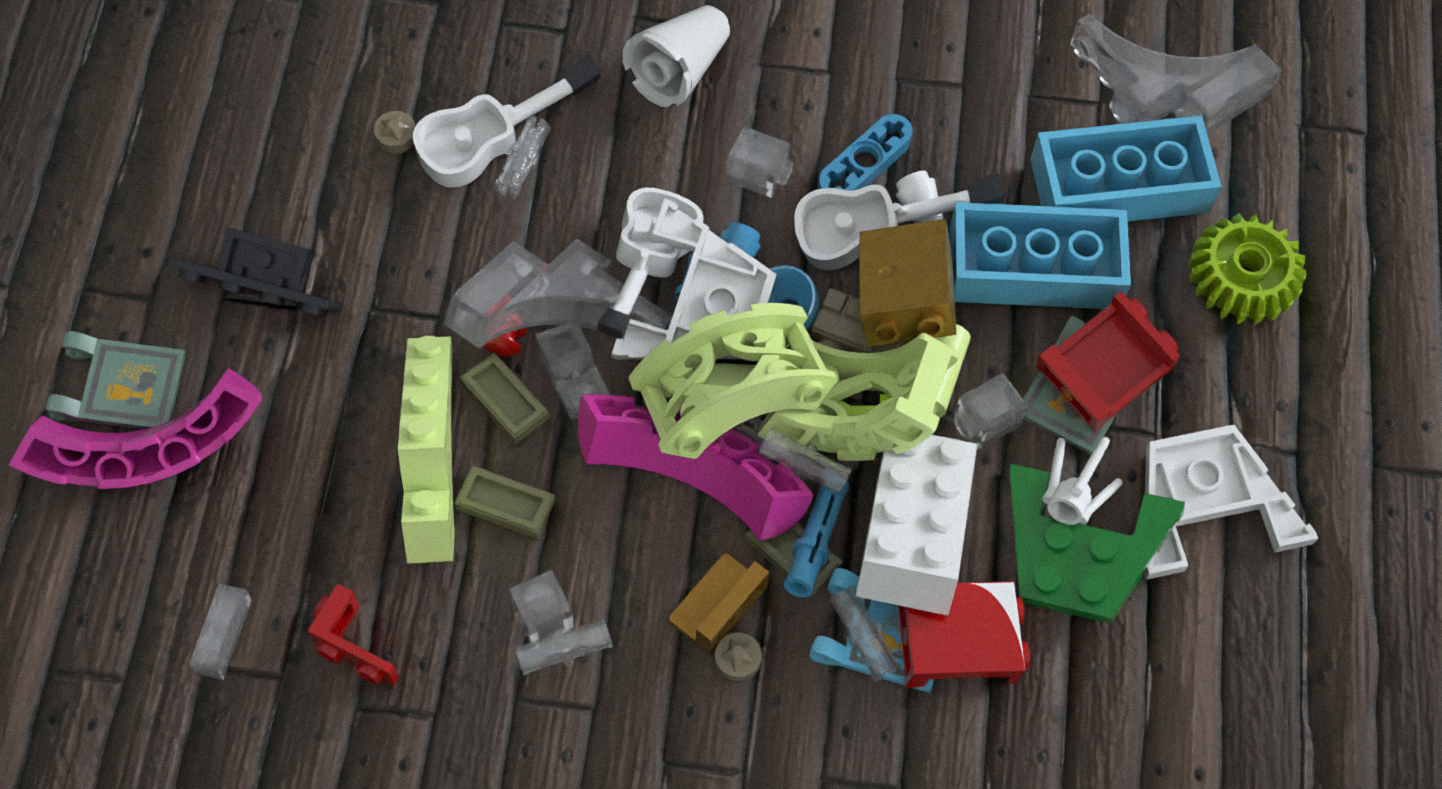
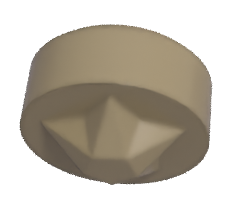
M390 111L381 115L374 125V134L378 146L382 150L393 154L409 150L414 145V120L407 113L401 111Z
M740 632L728 634L719 641L716 647V668L724 678L730 681L743 682L749 680L760 668L761 648L758 642L748 634Z

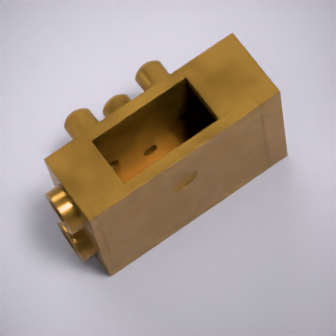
M946 219L860 231V318L868 347L910 342L920 333H926L933 338L957 335L952 248Z

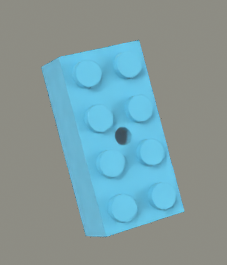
M1202 115L1040 132L1037 135L1030 158L1041 206L1127 210L1128 222L1210 213L1222 188Z
M955 203L949 227L955 302L1105 309L1111 304L1113 297L1120 291L1127 296L1131 286L1127 210Z

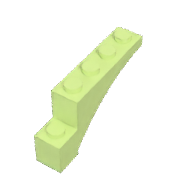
M423 336L407 339L398 439V456L404 491L401 525L407 564L453 561L455 528L451 449L453 349L451 336Z

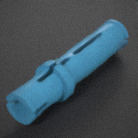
M826 474L822 478L821 486L810 512L803 536L796 540L792 553L795 558L788 577L785 579L784 588L794 596L804 598L811 595L819 569L828 560L830 551L827 546L836 525L846 492H848L850 487L848 481L837 474Z

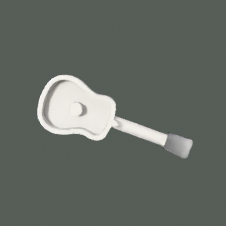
M585 55L562 75V80L515 107H512L510 104L502 106L494 97L482 94L474 97L461 107L439 110L425 116L417 123L413 131L414 146L423 169L435 182L444 187L456 188L471 183L481 175L495 157L505 154L514 148L516 144L514 126L571 93L574 95L578 94L600 80V69L589 55Z
M997 173L968 185V190L903 206L899 203H892L887 190L881 185H869L854 191L823 188L808 193L797 204L794 216L795 232L802 251L811 265L822 270H835L852 263L859 257L860 231L894 227L901 223L954 211L956 202L997 204L1003 202L1005 198L1000 177Z
M641 188L629 196L622 219V232L616 257L620 263L631 268V271L613 309L608 308L599 319L596 328L598 332L618 339H624L631 317L629 314L647 275L656 277L670 276L675 270L677 260L690 252L689 250L652 239V232L664 198L679 206L678 209L695 220L697 218L703 223L702 211L695 203L678 194L657 188Z

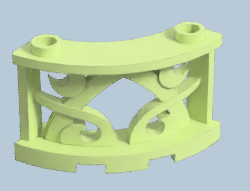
M783 303L751 304L750 311L729 316L723 310L689 324L690 332L676 339L671 344L665 339L647 354L628 379L633 390L641 391L661 440L658 446L662 453L696 459L719 436L751 418L779 410H815L819 407L838 381V378L834 371L826 369L804 327L808 317L802 306ZM732 354L740 359L758 361L745 380L736 385L714 386L703 384L711 374L715 360ZM665 397H671L668 403ZM680 410L681 419L676 423L674 417Z
M920 333L912 341L901 347L876 353H856L838 350L812 340L826 369L834 371L838 381L815 410L786 409L769 412L762 422L757 436L805 455L813 456L814 450L837 453L838 460L843 461L874 460L876 453L894 450L896 455L916 447L936 431L940 418L932 414L945 372L958 361L959 352L926 333ZM863 390L882 391L891 397L875 406L867 414L848 416L845 409L837 403Z

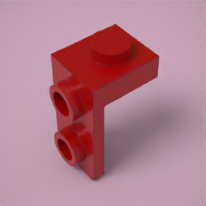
M337 584L331 595H324L314 610L313 619L315 620L308 630L316 646L314 651L322 658L334 664H339L341 659L356 667L355 673L372 684L379 685L381 681L395 686L399 676L393 664L341 638L359 610L360 605L353 591Z

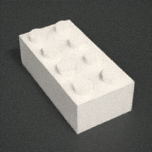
M931 435L916 447L896 455L894 450L883 452L857 586V597L949 615L959 578L977 449L976 443Z

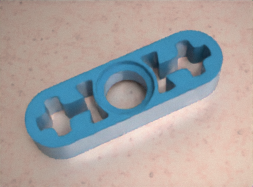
M889 114L880 118L822 170L818 189L830 188V181L835 184L840 183L846 177V171L850 175L845 180L844 189L839 186L835 187V189L854 191L871 184L908 150L913 132L911 123L905 117L898 114ZM886 132H888L891 135L896 132L900 133V139L896 136L891 137L885 143V147L883 149L881 145L885 141ZM860 153H869L875 157L877 163L871 167H861L854 161V157Z

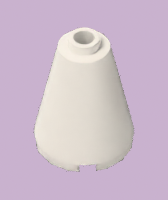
M706 5L633 35L627 40L622 51L625 70L627 71L631 67L637 78L632 82L635 88L649 101L661 107H669L671 104H677V106L682 104L690 96L730 35L728 19L722 11L713 6Z

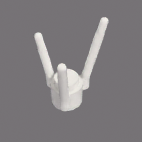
M1103 437L1100 440L1079 478L1072 477L1062 481L1060 484L1066 441L1064 438L1057 440L1049 485L1042 500L1048 504L1047 509L1050 515L1058 522L1065 525L1087 524L1092 513L1122 486V480L1117 478L1091 500V489L1087 483L1109 445V438Z

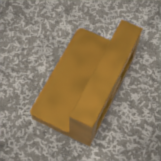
M723 554L669 616V623L710 655L717 647L719 641L733 629L767 589L769 571L756 561L747 569L729 554Z

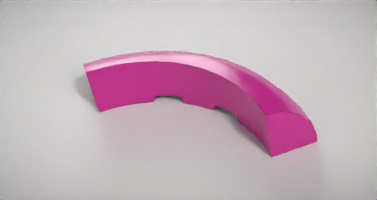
M228 368L217 385L194 407L168 422L148 429L122 433L91 432L66 426L41 416L30 426L8 465L31 476L57 484L71 483L97 486L99 489H109L152 483L174 476L195 466L202 459L219 449L224 443H227L252 416L263 399L262 394L249 381Z
M582 394L578 413V437L586 464L634 467L656 472L687 483L728 507L742 519L759 541L776 537L791 529L804 516L812 501L813 494L785 463L781 462L775 465L758 452L759 444L732 428L713 441L696 459L662 453L658 446L661 439L648 408L635 405V398L616 395ZM680 410L674 417L676 423L681 419Z

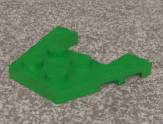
M1011 464L1010 482L1019 595L1023 603L1111 624L1141 579L1143 571L1155 553L1159 552L1163 546V541L1175 523H1178L1183 516L1185 502L1144 493L1133 535L1082 524L1065 525L1054 518L1042 516L1045 504L1042 498L1048 489L1051 472Z

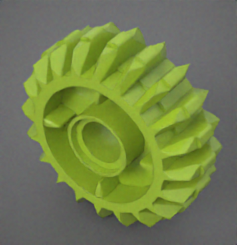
M1240 213L1234 216L1231 222L1222 217L1215 226L1209 225L1204 230L1202 236L1196 240L1192 248L1193 253L1188 262V267L1192 269L1189 275V282L1198 284L1195 289V297L1207 296L1206 309L1215 306L1221 309V319L1228 316L1229 313L1234 314L1237 324L1244 322L1247 316H1249L1254 325L1261 322L1264 317L1272 321L1278 317L1280 312L1285 313L1293 305L1294 300L1298 299L1303 290L1302 284L1306 279L1307 272L1302 268L1305 264V255L1296 253L1299 249V241L1286 240L1288 228L1278 232L1273 229V219L1264 225L1259 223L1257 214H1255L1246 222ZM1241 266L1248 267V268H1250L1253 272L1247 271V270L1243 269Z

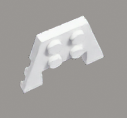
M664 198L652 232V239L692 251L694 254L669 329L664 330L630 319L624 339H616L612 358L616 360H643L648 353L665 339L671 344L676 339L690 332L689 324L723 310L729 316L750 311L751 304L768 303L776 273L733 243L728 244L712 233L707 225L697 218L695 220L679 210L677 204ZM730 354V355L721 357V358H719V359H740V358L735 357V356H733L732 354Z
M1235 425L1150 441L1146 447L1145 493L1185 502L1183 516L1178 523H1175L1163 541V546L1159 552L1155 553L1145 568L1144 576L1146 580L1185 572L1189 566L1176 529L1177 526L1260 510L1274 552L1313 545L1318 539L1310 524L1305 525L1293 509L1295 504L1287 493H1281L1267 475L1268 468Z

